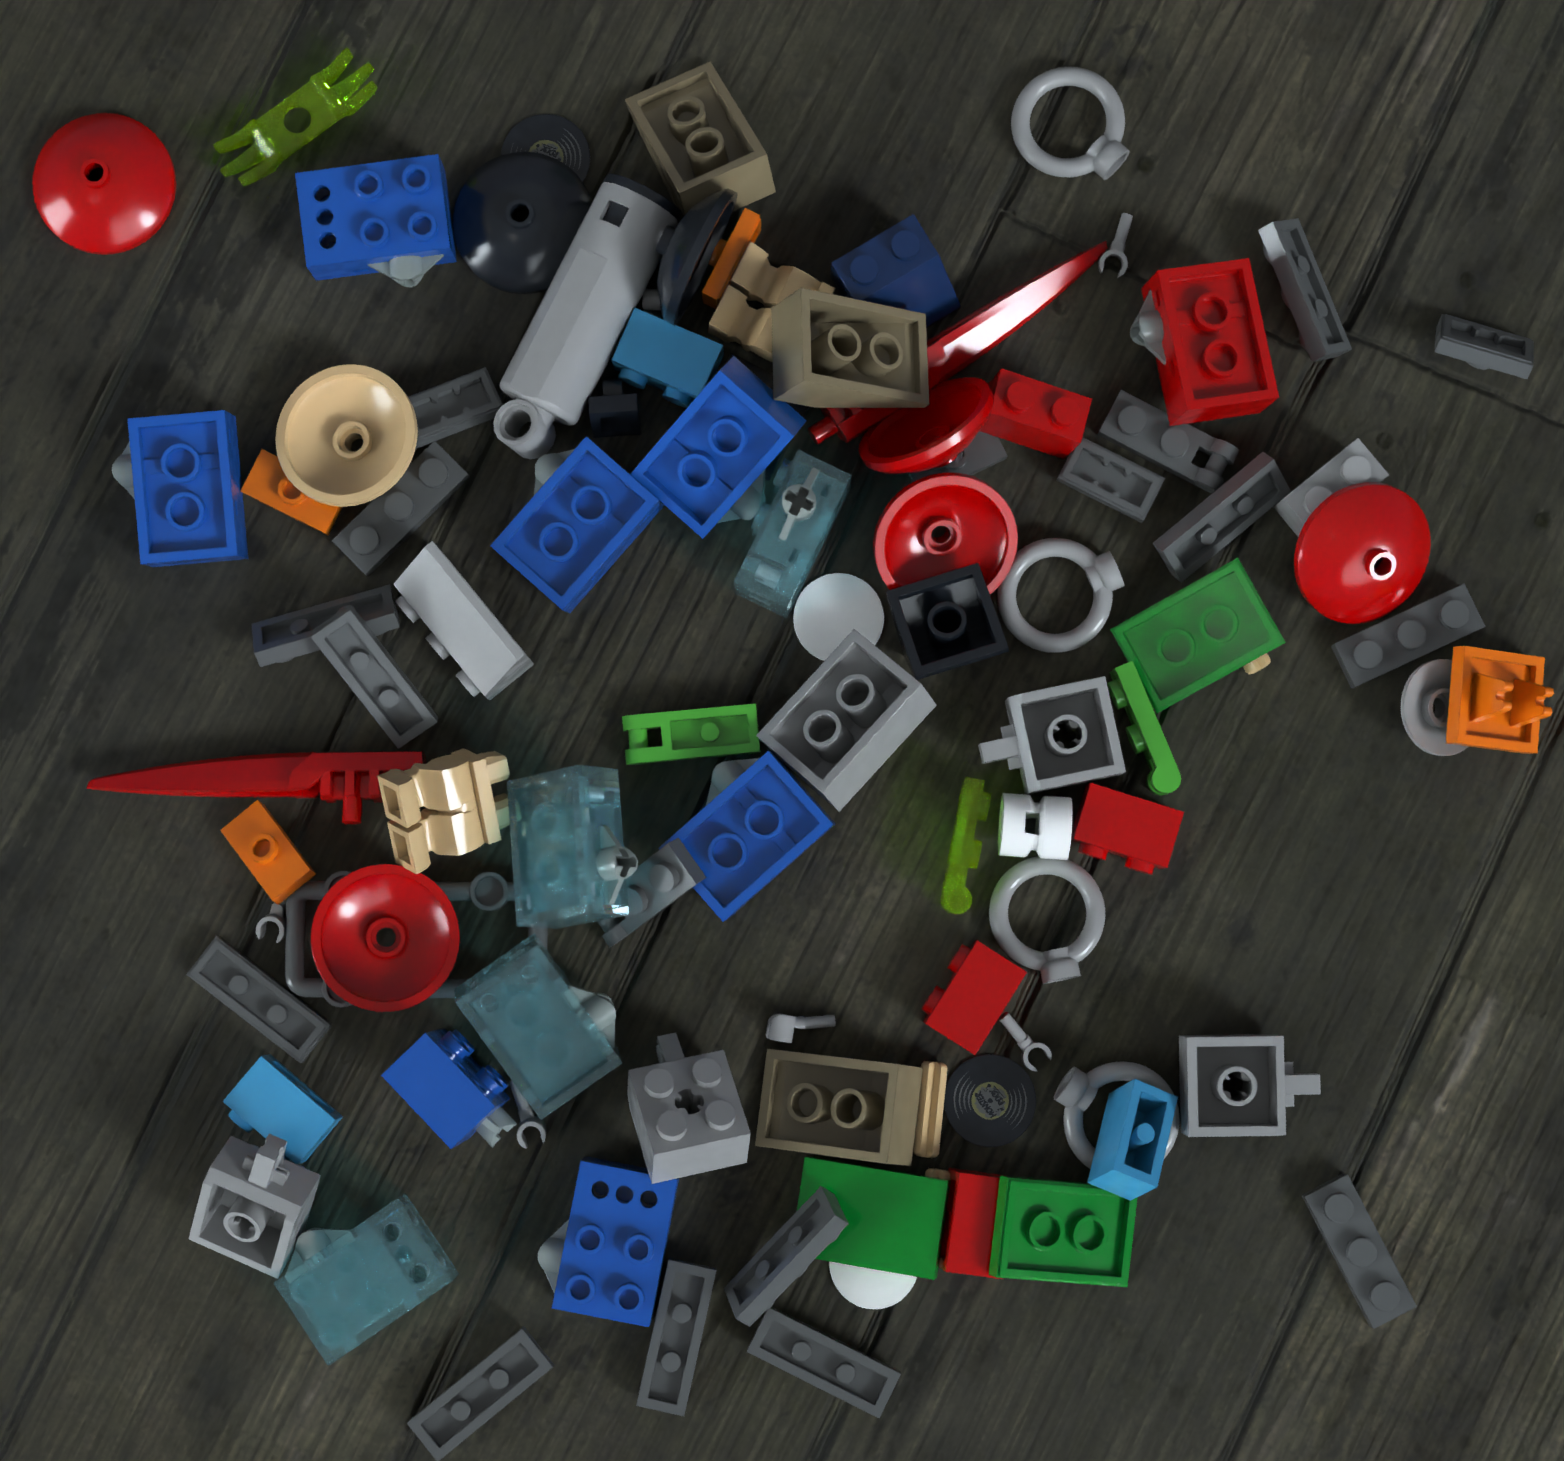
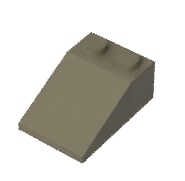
M711 61L625 99L627 108L674 205L681 210L683 217L693 205L716 191L729 188L738 194L733 211L776 192L767 153Z
M805 288L798 289L771 308L774 400L814 408H924L929 405L926 314Z
M767 1049L755 1146L911 1166L923 1068Z

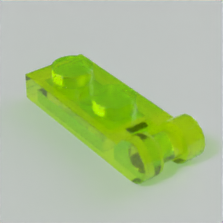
M965 777L962 780L941 892L942 908L952 915L966 912L972 904V895L965 887L968 868L977 869L982 841L974 839L977 820L986 822L991 793L983 792L985 780Z

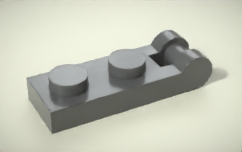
M1120 390L1097 434L1209 493H1214L1223 485L1224 479L1222 475L1227 465H1233L1240 452L1234 445L1214 438L1189 424L1170 426L1166 412L1123 390ZM1197 450L1210 456L1205 468H1200L1191 463Z
M678 837L645 860L630 877L624 879L615 903L626 919L621 922L612 910V905L602 906L601 895L582 909L590 920L595 918L605 932L602 938L611 948L707 877Z

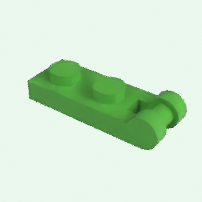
M1130 661L1109 672L1113 681L1107 683L1108 691L1117 709L1124 707L1131 725L1126 727L1125 730L1136 754L1143 752L1148 763L1150 772L1146 778L1147 788L1155 795H1167L1179 787L1181 775L1134 662Z
M756 703L622 716L623 731L628 732L629 749L625 750L626 765L760 753V742L756 736L759 733ZM661 728L662 746L649 747L647 730Z

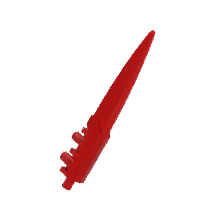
M1107 242L1099 243L1046 270L984 305L934 337L927 339L929 391L986 354L1050 304L1106 252ZM820 408L825 418L807 428L817 445L835 433L841 440L848 443L902 408Z
M424 751L298 752L245 755L168 764L107 775L90 780L86 789L195 797H295L298 799L316 798L320 795L321 800H325L326 803H336V800H343L342 823L354 825L362 823V800H373L375 803H383L377 775L386 773L390 769L404 771L411 769L415 763L427 764Z

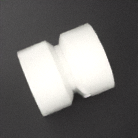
M1002 793L998 827V855L1026 857L1033 850L1037 852L1040 858L1067 860L1072 834V798L1043 796L1039 802H1034L1031 796L1027 794ZM1026 819H1036L1035 834L1025 833Z

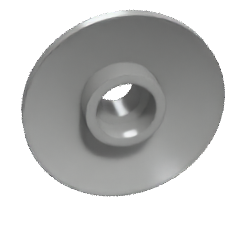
M1449 659L1431 660L1419 666L1408 678L1401 697V717L1408 736L1421 750L1435 756L1455 755L1469 747L1446 744L1452 660ZM1433 702L1435 704V713H1433Z

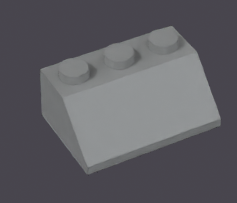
M433 541L421 550L393 584L401 593V596L395 602L413 623L421 618L432 633L425 637V639L443 660L449 655L455 659L462 668L456 674V677L473 697L481 692L488 700L493 699L534 665L527 654Z
M853 629L756 736L809 787L840 812L936 707V704L919 681L858 631Z

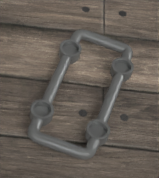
M338 871L332 874L326 881H307L291 894L286 901V984L298 996L324 997L329 1004L340 1008L352 1006V1004L336 995L322 978H305L304 976L305 911L307 900H322L336 882L351 873L349 871ZM494 872L481 873L472 882L434 881L444 891L450 901H472L478 908L486 911L498 910L507 901H527L529 903L528 961L534 962L538 967L537 970L535 967L529 966L527 978L534 977L537 972H539V977L534 983H526L523 979H506L500 972L486 969L477 972L471 979H446L443 985L429 998H470L474 1004L481 1007V1003L485 1006L494 1005L497 998L499 1006L505 999H527L539 994L545 987L547 980L548 901L542 888L529 882H507L503 876ZM490 989L496 992L497 998L493 995H486L480 1002V995L483 991Z

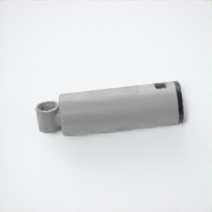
M610 173L606 175L500 381V389L513 400L502 405L497 411L493 421L494 432L500 441L523 458H540L551 449L556 437L553 421L567 426L578 422L589 400L588 397L594 391L627 326L634 308L637 307L663 256L656 252V247L667 225L676 228L683 217L681 210L672 202L650 188L629 178ZM527 422H531L528 432L522 437H518L521 427Z

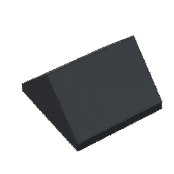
M979 563L886 591L903 656L916 680L1009 652L1008 644Z

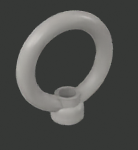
M1058 67L1043 72L1024 87L1014 104L1011 116V131L1015 145L1030 165L1045 174L1071 178L1095 171L1103 180H1107L1121 167L1130 153V150L1121 143L1125 129V112L1121 99L1113 86L1093 71L1080 67ZM1062 86H1076L1091 92L1101 102L1106 115L1104 135L1092 144L1085 155L1076 158H1059L1046 153L1037 145L1030 129V117L1036 102L1048 91Z
M1045 538L1032 542L1016 552L1008 575L997 589V602L1004 624L1020 642L1039 651L1060 653L1085 645L1101 631L1111 611L1113 591L1125 586L1110 551L1097 556L1089 548L1076 541L1064 538ZM1048 557H1062L1077 563L1084 569L1093 589V604L1088 616L1079 626L1064 633L1052 634L1037 630L1023 618L1017 605L1016 592L1021 576L1033 563Z
M1036 856L1017 863L1000 878L993 890L989 905L991 930L1000 948L1018 964L1040 971L1043 984L1081 976L1078 963L1095 948L1105 925V903L1099 886L1084 868L1068 859H1044ZM1039 875H1055L1066 879L1078 889L1085 903L1086 920L1082 932L1072 944L1067 947L1042 952L1029 948L1016 937L1010 926L1008 909L1014 892L1026 880Z
M1120 1061L1103 1064L1088 1073H1084L1074 1066L1064 1076L1054 1094V1100L1065 1106L1063 1125L1071 1150L1089 1169H1091L1095 1148L1086 1137L1083 1128V1112L1092 1103L1098 1089L1111 1082H1130L1133 1079H1137L1174 1095L1170 1086L1155 1071L1141 1064ZM1176 1104L1164 1159L1171 1151L1178 1135L1180 1123L1178 1104Z

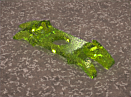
M346 47L327 68L312 75L307 84L257 120H250L237 133L214 143L213 146L221 154L253 142V138L256 140L245 152L220 169L224 177L237 174L260 163L238 178L243 186L254 183L275 172L280 163L345 116L353 115L378 89L375 83L371 81L348 99L373 72L374 68L370 62L365 63L341 82L329 87L328 84L332 85L353 58V54ZM297 107L306 109L311 115L310 126L301 133L288 131L284 125V118L287 112Z

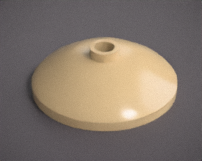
M356 364L330 367L305 380L286 401L276 428L277 457L288 480L309 498L322 504L337 507L363 504L376 499L390 490L406 472L416 449L418 436L417 419L413 405L404 390L383 372ZM356 439H363L362 447L357 451H351L352 443Z

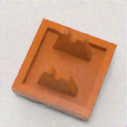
M1470 646L1453 647L1446 744L1523 754H1538L1540 720L1552 715V708L1544 706V700L1547 697H1552L1554 694L1553 688L1543 685L1545 657Z

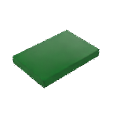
M1239 558L1234 559L1110 629L1127 661L1134 662L1147 696L1156 713L1163 711L1286 643Z
M810 1156L805 1157L797 1210L822 1186L835 1194L849 1223L841 1231L839 1237L830 1243L815 1259L932 1280L937 1279L951 1180Z
M1000 1175L988 1275L996 1278L1128 1287L1138 1197L1130 1201L1089 1183Z

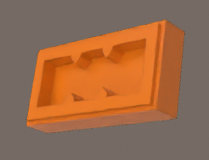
M744 208L729 240L726 241L721 238L717 243L709 261V265L713 266L714 269L702 290L704 304L717 309L728 285L731 284V279L750 242L755 243L761 232V218L759 214Z
M261 449L240 490L244 495L326 535H329L343 508L322 504L304 495L288 480L280 466L278 457Z
M256 800L220 830L270 899L278 905L316 875L266 806L259 800Z

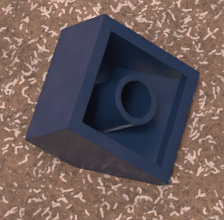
M914 214L831 263L830 277L843 297L926 314V329L961 308L940 256Z

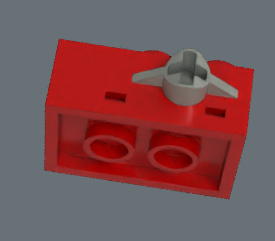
M1245 258L1157 270L1141 288L1144 303L1130 328V336L1135 343L1145 346L1156 358L1169 425L1175 426L1258 414L1277 400L1279 393L1250 259Z

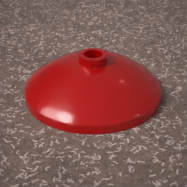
M95 113L70 121L48 139L38 155L34 167L32 181L33 196L37 210L44 223L63 242L87 253L101 255L117 254L140 246L162 227L171 212L176 195L175 168L168 150L148 127L124 115ZM96 168H102V178L98 181H90L89 175L91 171Z
M974 377L957 378L942 382L929 391L928 406L924 408H902L868 429L859 445V454L864 464L872 470L887 474L921 472L948 465L973 441L989 418L994 403V395L988 383Z
M948 472L929 475L904 487L884 508L874 533L873 553L875 563L882 580L889 590L979 563L989 594H991L1001 585L1013 565L1018 545L1017 525L1012 511L1004 498L985 481L962 473ZM936 527H946V532L942 536H931L932 531Z
M1380 482L1353 484L1327 497L1308 517L1296 543L1294 573L1302 596L1323 616L1346 624L1374 621L1397 609L1416 589L1428 564L1431 535L1424 512L1408 494L1394 486ZM1382 558L1380 565L1374 569L1376 561Z
M371 865L344 876L329 889L321 900L314 915L311 928L312 955L322 979L340 998L354 1006L370 1011H399L428 999L443 985L450 975L459 951V924L455 910L447 895L426 875L422 873L416 875L401 865ZM387 927L395 932L396 940L391 946H382L378 943L377 933L380 929Z

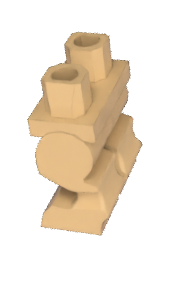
M750 242L731 279V284L728 285L709 322L708 333L728 343L737 342L742 345L745 351H752L758 356L773 362L771 308L800 288L834 294L835 288L824 282H819L811 275L794 266H781L779 268L770 266L767 258L769 254L753 242ZM746 300H757L758 302L762 303L765 308H760L758 310L753 309L748 306Z
M463 748L451 752V755L432 759L427 764L415 763L411 769L404 771L390 769L386 773L377 775L385 815L391 819V821L387 822L395 863L417 875L426 870L431 864L430 851L438 855L459 856L479 848L484 843L492 844L502 840L500 829L519 820L513 798L505 793L493 797L491 784L506 780L510 775L505 755L496 751L475 754ZM424 806L425 809H423L420 813V807Z

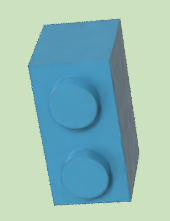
M634 308L612 357L614 370L620 372L618 378H622L623 382L640 389H644L646 384L664 391L662 394L664 399L687 408L690 402H693L717 372L724 357V349L722 344L680 326H674L661 318Z
M271 1054L261 1056L223 1100L232 1109L228 1114L230 1119L246 1132L251 1133L255 1129L264 1138L270 1133L286 1140L287 1146L284 1159L295 1164L306 1162L343 1118L339 1112Z
M1133 1079L1110 1092L1087 1183L1130 1201L1157 1188L1178 1096L1137 1079Z

